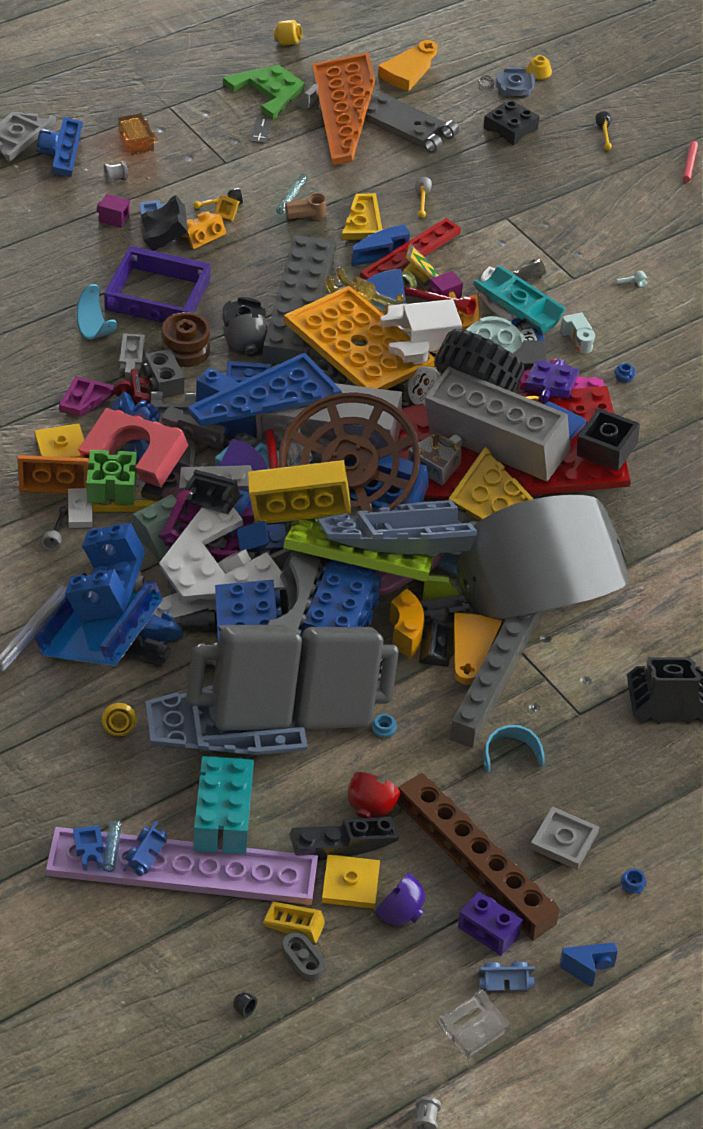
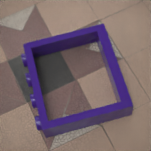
M129 246L104 293L105 310L162 323L169 316L178 312L194 313L210 282L211 264ZM133 269L196 283L184 308L120 294Z

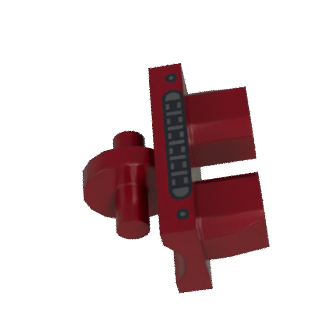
M131 369V378L128 381L121 379L114 385V394L117 397L123 392L130 394L134 406L143 400L146 401L145 405L151 402V394L146 393L149 388V380L139 377L138 370Z

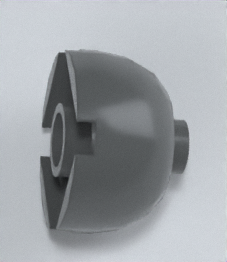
M252 314L237 316L228 321L229 326L227 328L226 326L223 327L228 345L235 351L248 355L256 353L264 345L268 331L265 317L259 314L258 318H252Z

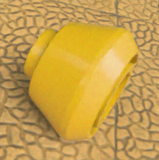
M538 55L531 59L526 67V72L529 75L532 73L535 80H545L551 76L552 68L545 56Z
M114 703L104 710L102 725L109 734L124 736L134 729L136 714L129 705Z

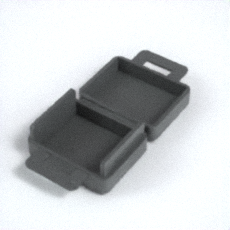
M219 625L218 645H198L193 648L191 654L186 701L190 706H211L209 708L210 719L219 730L286 729L291 725L292 717L304 729L366 728L370 726L373 719L374 705L387 704L392 700L399 650L395 645H383L382 635L372 627H308L304 630L301 638L293 628L285 625ZM383 659L380 686L377 689L380 662ZM206 660H216L213 691H202Z

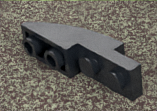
M392 817L344 819L341 826L292 828L289 834L295 855L316 854L318 861L327 860L328 855L349 857L385 847L399 839Z

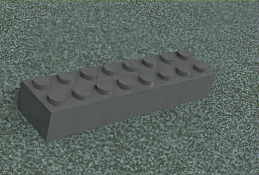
M293 235L263 346L264 364L275 366V363H283L302 353H306L310 357L312 347L287 326L283 319L285 314L325 297L334 261L335 241Z

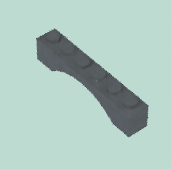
M293 550L284 563L280 575L288 596L287 614L279 618L269 620L267 625H285L293 628L299 635L301 634V630L298 628L302 626L306 619V615L303 613L310 606L311 600L308 598L314 593L316 588L314 584L321 574V571L318 570L321 562L320 559Z

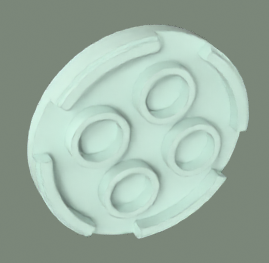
M490 316L480 318L479 321L466 329L494 341V343L503 346L504 349L512 353L518 350L523 341L526 340L524 334L511 321L501 317Z

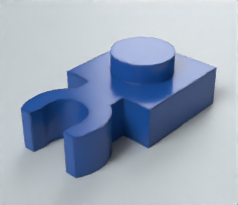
M100 825L74 828L73 836L77 856H82L83 870H87V863L89 861H95L98 869L102 868V856L100 853H103V842Z

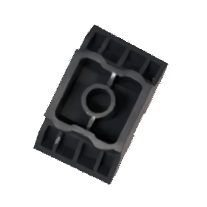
M648 657L646 666H636L626 674L633 716L641 724L649 718H652L658 725L666 721H681L690 724L697 717L703 722V670L696 666V663L691 658Z

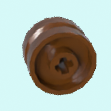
M181 312L169 316L162 325V350L171 349L179 367H192L203 363L208 358L210 352V325L208 321L201 315L190 312Z

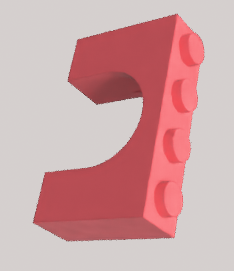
M106 408L78 450L82 458H89L90 450H107L109 455H114L116 450L126 442L132 440L149 441L148 449L135 468L142 482L162 487L189 445L184 432L177 427L171 428L157 421L151 422L140 416H132L120 410L115 411Z

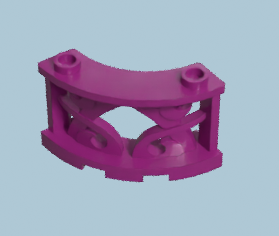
M185 489L178 491L177 501L162 532L158 535L169 548L173 546L181 535L174 530L177 521L189 525L202 508L187 503L186 498L192 489L190 491ZM185 505L188 507V516L181 514ZM245 508L242 514L243 525L238 528L255 523L252 508ZM180 525L179 531H184L188 525ZM237 531L234 536L227 535L229 539L226 540V546L221 550L206 547L217 563L232 554L238 553L236 551L239 550Z

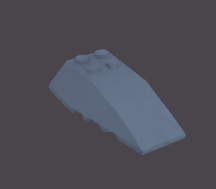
M452 500L398 505V510L390 511L389 507L379 508V512L368 513L366 510L359 511L356 517L341 514L317 518V523L327 539L358 548L387 553L425 554L426 556H437L439 553L445 552L461 554L462 551L471 550L477 536V530L471 523L458 524V507Z
M213 685L203 688L202 691H213ZM176 692L145 701L150 742L154 745L253 755L304 751L308 749L304 727H300L293 717L291 725L286 729L219 730L210 719L209 708L211 706H190L186 701L187 693L179 695Z

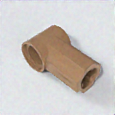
M313 193L308 196V199L285 202L287 220L309 217L315 221L324 219L326 217L325 195Z

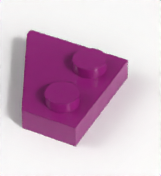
M75 376L59 404V411L81 417L114 396V386Z

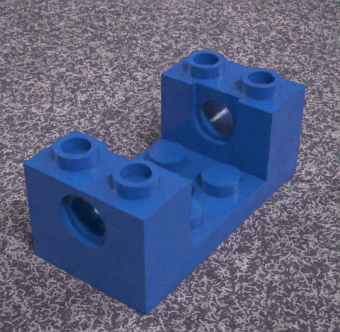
M131 523L115 524L111 527L95 528L87 531L82 547L93 566L92 574L89 576L76 575L71 577L65 591V595L80 622L125 614L146 552Z

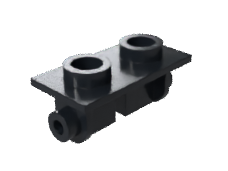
M464 594L419 601L424 612L423 625H426L433 618L440 622L453 621L455 612L467 614L470 611L469 603L465 602Z
M137 635L124 656L162 667L171 648L165 645L163 641L158 642L149 638L143 640L142 636Z

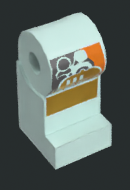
M581 312L563 316L560 328L563 336L569 335L577 352L583 354L590 353L593 349L595 333L584 314Z

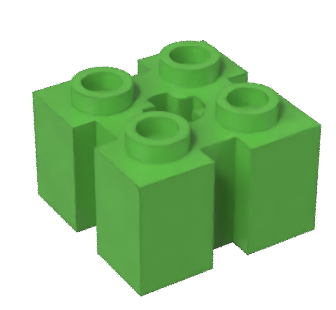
M90 450L89 470L86 481L87 503L106 504V499L115 500V504L134 505L137 452L118 451V455H109L107 450Z

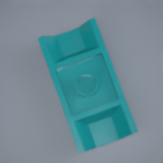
M500 265L496 267L489 279L484 282L476 279L473 283L477 291L522 320L525 319L528 324L543 334L556 326L566 311V307Z

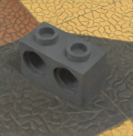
M167 349L145 354V363L142 366L145 377H149L151 390L163 392V398L184 394V376L172 350Z

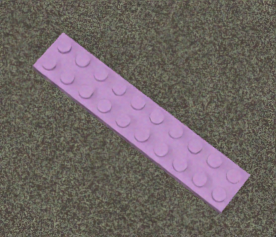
M55 827L46 867V876L312 905L318 856L295 855V853L253 848H247L246 854L222 853L223 845H218L217 852L193 851L194 842L167 839V842L157 856L148 851L156 859L147 874L138 876L130 866L125 872L123 871L128 862L124 859L133 845L137 848L140 843L137 840L138 836L101 832L103 853H100L102 856V868L98 869L95 861H89L87 863V870L84 871L82 868V856H77L73 829Z

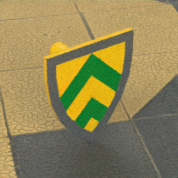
M410 244L406 258L411 263L402 272L413 273L423 283L429 277L439 276L440 274L434 266Z

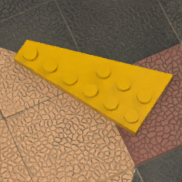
M485 447L449 497V500H452L458 509L466 510L468 515L481 521L498 510L513 504L533 500V498L515 478H512L504 470V466L499 461L497 462L491 456V452Z

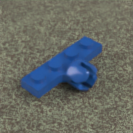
M63 117L59 133L47 129L40 130L36 151L42 154L54 155L51 173L60 176H72L83 125L82 121Z
M123 392L110 406L112 410H120L128 415L140 416L151 422H158L160 419L159 411L152 403L145 405L146 401L143 400L134 406L131 395ZM132 440L123 444L124 451L137 452L138 464L148 449L146 440Z

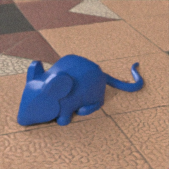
M163 612L161 618L153 614L138 634L142 636L143 640L149 638L158 640V642L163 641L165 645L167 640L173 641L184 636L181 628L168 612Z

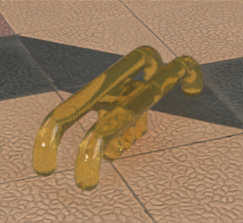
M343 267L336 269L337 277L345 287H352L371 304L376 301L384 304L385 310L373 305L382 314H387L388 306L404 304L405 298L403 294H397L396 300H393L376 292L375 284L368 283L367 280L361 279L358 276L354 277L352 281L346 276ZM327 276L325 278L326 286L331 294L340 290L334 284L333 277Z

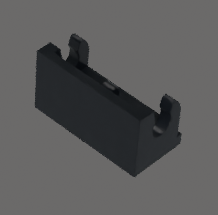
M195 469L193 476L185 487V490L188 491L192 489L186 498L187 503L229 514L241 497L237 481Z

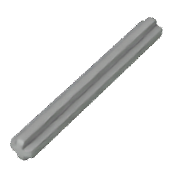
M61 585L0 653V671H4L65 603L67 600L65 595L67 587Z

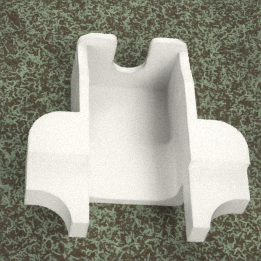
M453 299L388 306L387 314L380 317L381 328L392 326L411 328V341L389 343L388 351L389 354L401 357L403 363L413 362L414 365L425 363L428 360L429 351L439 350L449 331L462 329V323Z

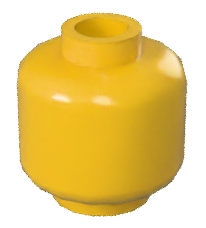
M295 20L278 22L277 28L273 30L275 41L278 40L281 46L296 45L303 36L302 27Z

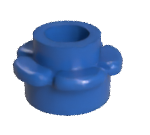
M629 363L619 364L614 370L616 379L622 383L631 382L636 375L635 368Z
M638 869L627 870L620 880L622 888L626 892L635 894L641 893L644 890L643 887L647 884L645 875Z

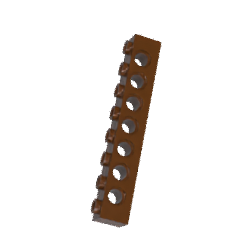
M420 773L398 787L400 796L397 804L489 897L493 898L497 904L508 911L516 913L523 920L521 930L532 941L557 925L560 909L555 901L549 899L540 890L539 886L534 881H531L523 873L522 869L505 855L500 847H496L488 839L487 834L483 830L478 829L471 822L470 817L466 813H462L454 805L453 800L449 796H445L438 789L433 780Z

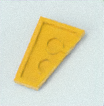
M376 193L355 194L349 217H347L345 228L342 231L341 240H362L382 230Z

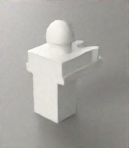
M245 549L224 558L217 564L226 574L245 565L251 558Z

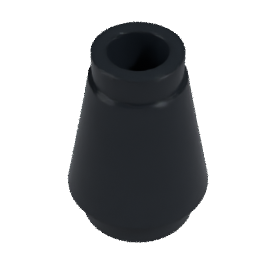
M209 608L182 615V630L211 632L212 629H217L215 609L209 610Z

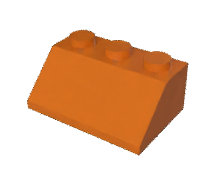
M18 455L19 491L68 494V489L86 488L89 458Z

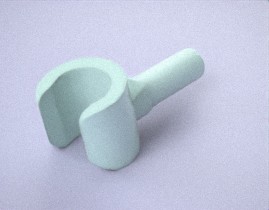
M637 271L631 277L617 279V284L636 282L639 287H644L647 285L645 279L648 277L643 271Z

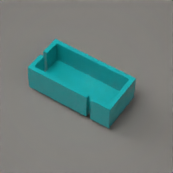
M202 756L194 824L193 851L217 852L218 829L223 830L222 853L246 854L254 760Z

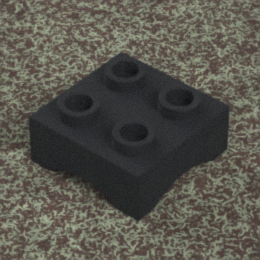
M508 99L485 115L483 129L497 132L508 143L515 145L525 134L538 129L540 116L517 104L515 101Z
M176 195L171 197L163 207L154 211H147L141 215L145 228L143 240L152 251L164 247L167 243L182 237L188 232L185 205Z

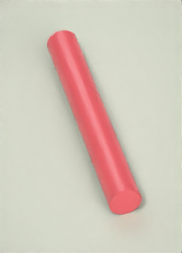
M696 141L690 143L683 174V181L686 183L691 180L698 147Z

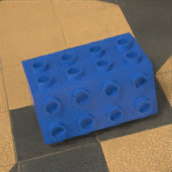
M332 559L329 563H325L322 570L323 578L322 580L318 579L316 582L315 596L309 598L311 603L307 609V614H305L306 619L300 627L302 629L301 638L304 630L308 627H367V625H370L374 608H377L380 600V594L377 593L382 581V577L378 576L379 570Z
M274 579L215 585L217 629L219 625H267L269 620L282 616L281 605L276 606V604H281L280 590L274 588Z

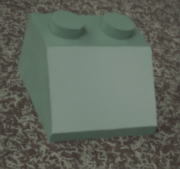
M172 494L133 514V528L139 540L160 561L170 549L158 535L162 532L177 501ZM184 507L181 514L188 516L187 510ZM177 521L174 530L182 534L183 531H179V526L188 524Z

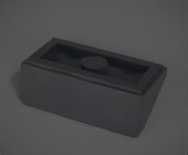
M435 618L424 626L419 657L420 663L444 667L449 665L453 628Z

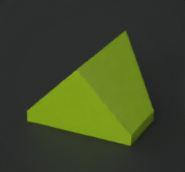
M429 574L427 581H424L422 601L459 595L449 582V576Z

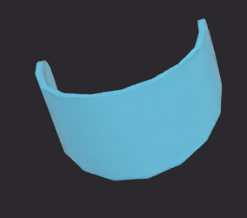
M96 284L84 288L77 304V324L80 333L89 340L114 334L118 326L115 320L104 321L99 303V287Z
M507 725L495 730L490 735L482 753L483 766L487 774L491 770L488 746L495 740L504 737L515 738L525 742L532 748L540 767L545 765L544 751L539 738L530 729L520 725Z

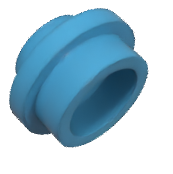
M380 714L373 720L372 731L375 735L387 738L396 733L397 723L391 715Z

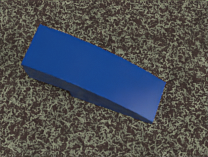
M405 224L380 230L352 247V266L377 262L410 241V233Z

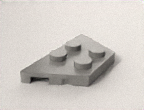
M11 112L0 121L1 154L7 161L11 162L38 139L41 129L48 130L56 124V116L50 115L49 119L38 118V114Z

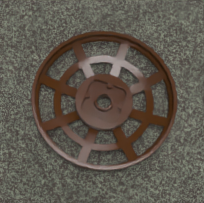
M339 393L315 401L304 408L293 419L286 429L280 445L279 468L287 467V455L292 440L304 446L301 465L309 464L311 451L322 456V463L345 461L348 458L356 459L357 462L354 466H345L349 490H355L358 498L357 501H350V507H361L362 511L366 510L368 513H373L370 503L382 497L391 486L403 489L401 495L392 504L387 506L390 508V511L395 509L413 488L420 466V447L417 435L410 421L393 404L382 398L365 393ZM361 403L374 406L369 419L362 417L340 418L336 405ZM327 408L331 419L330 422L318 428L310 438L297 432L301 425L311 416ZM385 411L394 417L404 428L408 437L395 442L390 433L378 424L382 412ZM361 425L365 426L361 436L346 435L343 426ZM334 429L337 438L331 441L327 447L317 443L320 437ZM373 431L380 434L388 443V446L376 450L369 441ZM412 446L413 468L410 479L407 481L397 478L399 470L398 451ZM392 454L390 475L378 471L379 459ZM373 479L385 483L376 493L367 497L364 486Z

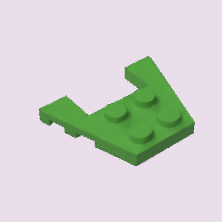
M280 65L223 77V85L233 92L251 85L271 99V101L261 105V112L272 120L278 116L279 111H283L286 108V104L289 101L292 102L304 90V82Z

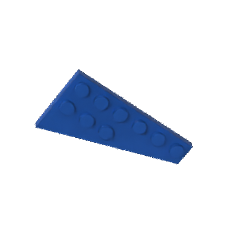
M302 353L188 406V413L200 426L309 405L324 397L342 393V391L306 353Z

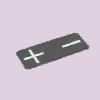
M256 118L251 141H267L272 119Z

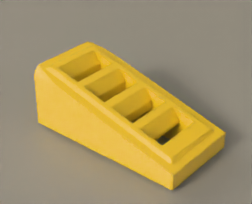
M272 901L263 925L285 934L302 933L311 942L317 943L324 928L325 920L320 910ZM279 912L283 913L280 921L276 920ZM292 916L291 921L287 922L289 917Z

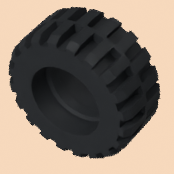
M463 329L449 331L434 358L435 367L442 374L448 367H451L511 392L515 391L524 373L523 363L512 352L507 351L503 346L494 343L490 339L474 334L471 331H464Z

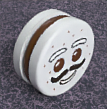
M419 367L414 376L409 379L408 393L415 405L423 403L426 406L425 396L442 376V373L436 367Z

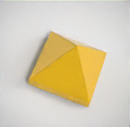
M220 195L214 214H221V217L233 221L240 201Z

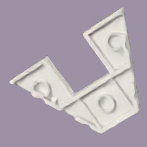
M202 507L159 562L160 569L184 602L196 601L197 599H215V585L274 579L275 589L286 590L280 578L281 570L267 552L225 574L204 546L243 525V519L234 507L229 514Z

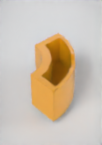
M406 589L391 601L389 621L395 626L392 645L397 646L399 652L411 659L421 645L424 612L417 597Z

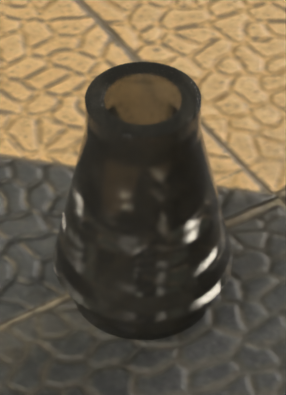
M532 259L520 269L514 271L513 274L524 281L541 279L546 274V270L540 259Z

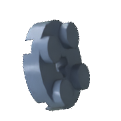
M507 67L504 69V72L497 74L496 86L502 96L529 97L535 86L534 75L532 73L530 75L525 73L526 69L520 67Z

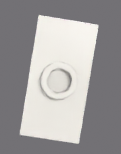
M86 488L68 489L69 528L92 527V503H87Z

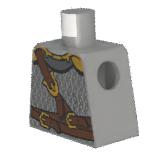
M434 433L419 442L420 464L427 466L428 478L441 486L445 484L461 463V446L463 441L458 435L454 434L447 439L439 433ZM411 447L408 449L409 461L413 462V450Z

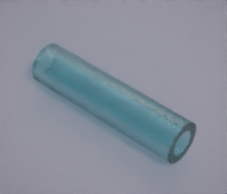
M111 821L108 827L102 869L107 872L114 871L116 867L122 824L118 821Z

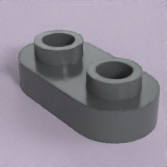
M298 932L288 934L283 939V955L304 980L315 981L320 979L325 970L324 958L304 934Z

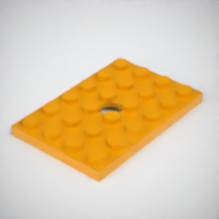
M350 286L284 315L283 322L356 386L387 390L412 378L419 367L435 366L434 357L430 353H428V360L418 365H414L413 362L403 363L402 358L398 355L389 354V343L411 341V337L398 326L381 328L380 317L385 315ZM351 340H365L367 342V345L356 346L351 342Z

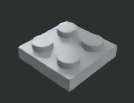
M552 806L533 838L530 849L578 870L598 835L600 827Z

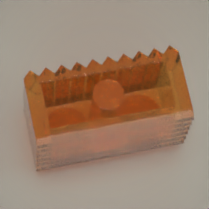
M142 113L118 118V131L131 155L154 150L156 134L154 131H151L149 121L143 118Z

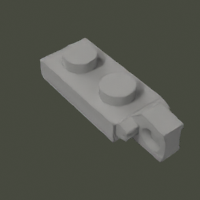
M123 334L120 371L125 372V381L131 378V369L138 370V372L142 369L145 335Z

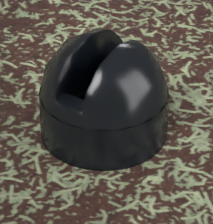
M246 992L238 994L233 1000L234 1009L242 1016L248 1017L257 1006V998Z

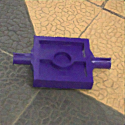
M557 358L555 364L548 361H535L526 381L525 390L541 394L539 396L541 403H543V400L544 403H547L550 396L569 398L578 378L579 369L564 365L565 361L563 358H561V361L560 358Z

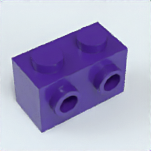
M478 892L460 911L458 928L502 956L520 936L523 920L513 911H508L497 904L493 898Z

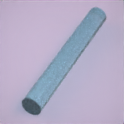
M302 173L278 205L276 208L278 214L284 213L285 202L292 201L308 179L306 174Z

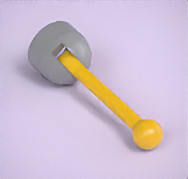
M420 177L416 180L415 188L421 194L418 216L424 218L426 216L424 211L425 194L431 191L432 181L427 177Z

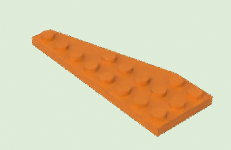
M369 52L312 64L315 81L318 84V96L333 165L353 162L375 83Z

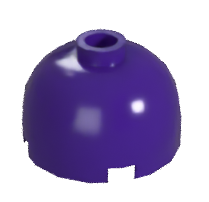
M407 873L377 907L374 913L380 919L393 926H403L410 920L415 923L425 912L421 908L425 902V892L422 885L414 876Z

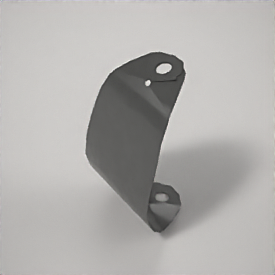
M559 495L537 498L498 510L473 526L477 530V536L471 550L462 551L457 560V573L465 600L474 611L484 616L498 619L536 613L592 600L625 587L629 581L626 566L627 560L615 527L602 503L597 498L586 495ZM465 578L469 584V592L465 587Z

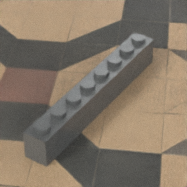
M544 611L506 619L452 720L450 740L471 748L474 747Z

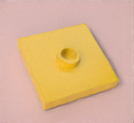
M79 423L35 430V438L40 456L82 458L78 449L83 443L84 437Z
M328 855L322 903L375 909L380 860Z

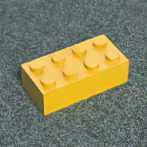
M344 460L248 472L249 495L255 523L266 521V524L351 514L350 493Z

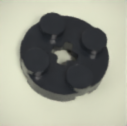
M239 297L238 301L232 303L230 300L223 307L222 318L224 326L227 328L229 326L228 321L244 313L252 314V318H258L259 314L266 319V310L261 307V303L258 300L250 297Z

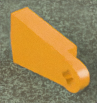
M431 40L421 41L419 45L378 65V77L393 86L409 92L430 68L431 60L437 54L438 45Z
M454 613L453 670L454 677L459 683L465 685L472 684L501 630V620L475 614Z

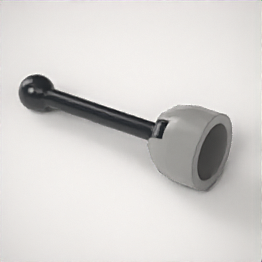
M66 506L60 507V515L54 530L47 531L41 540L42 546L49 551H56L60 547L62 538L58 530L64 515L68 514Z

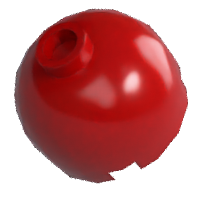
M355 772L347 790L348 801L352 808L357 811L356 815L360 818H380L388 815L396 806L400 796L399 789L387 780L384 784L376 781L378 778L376 775L366 772Z

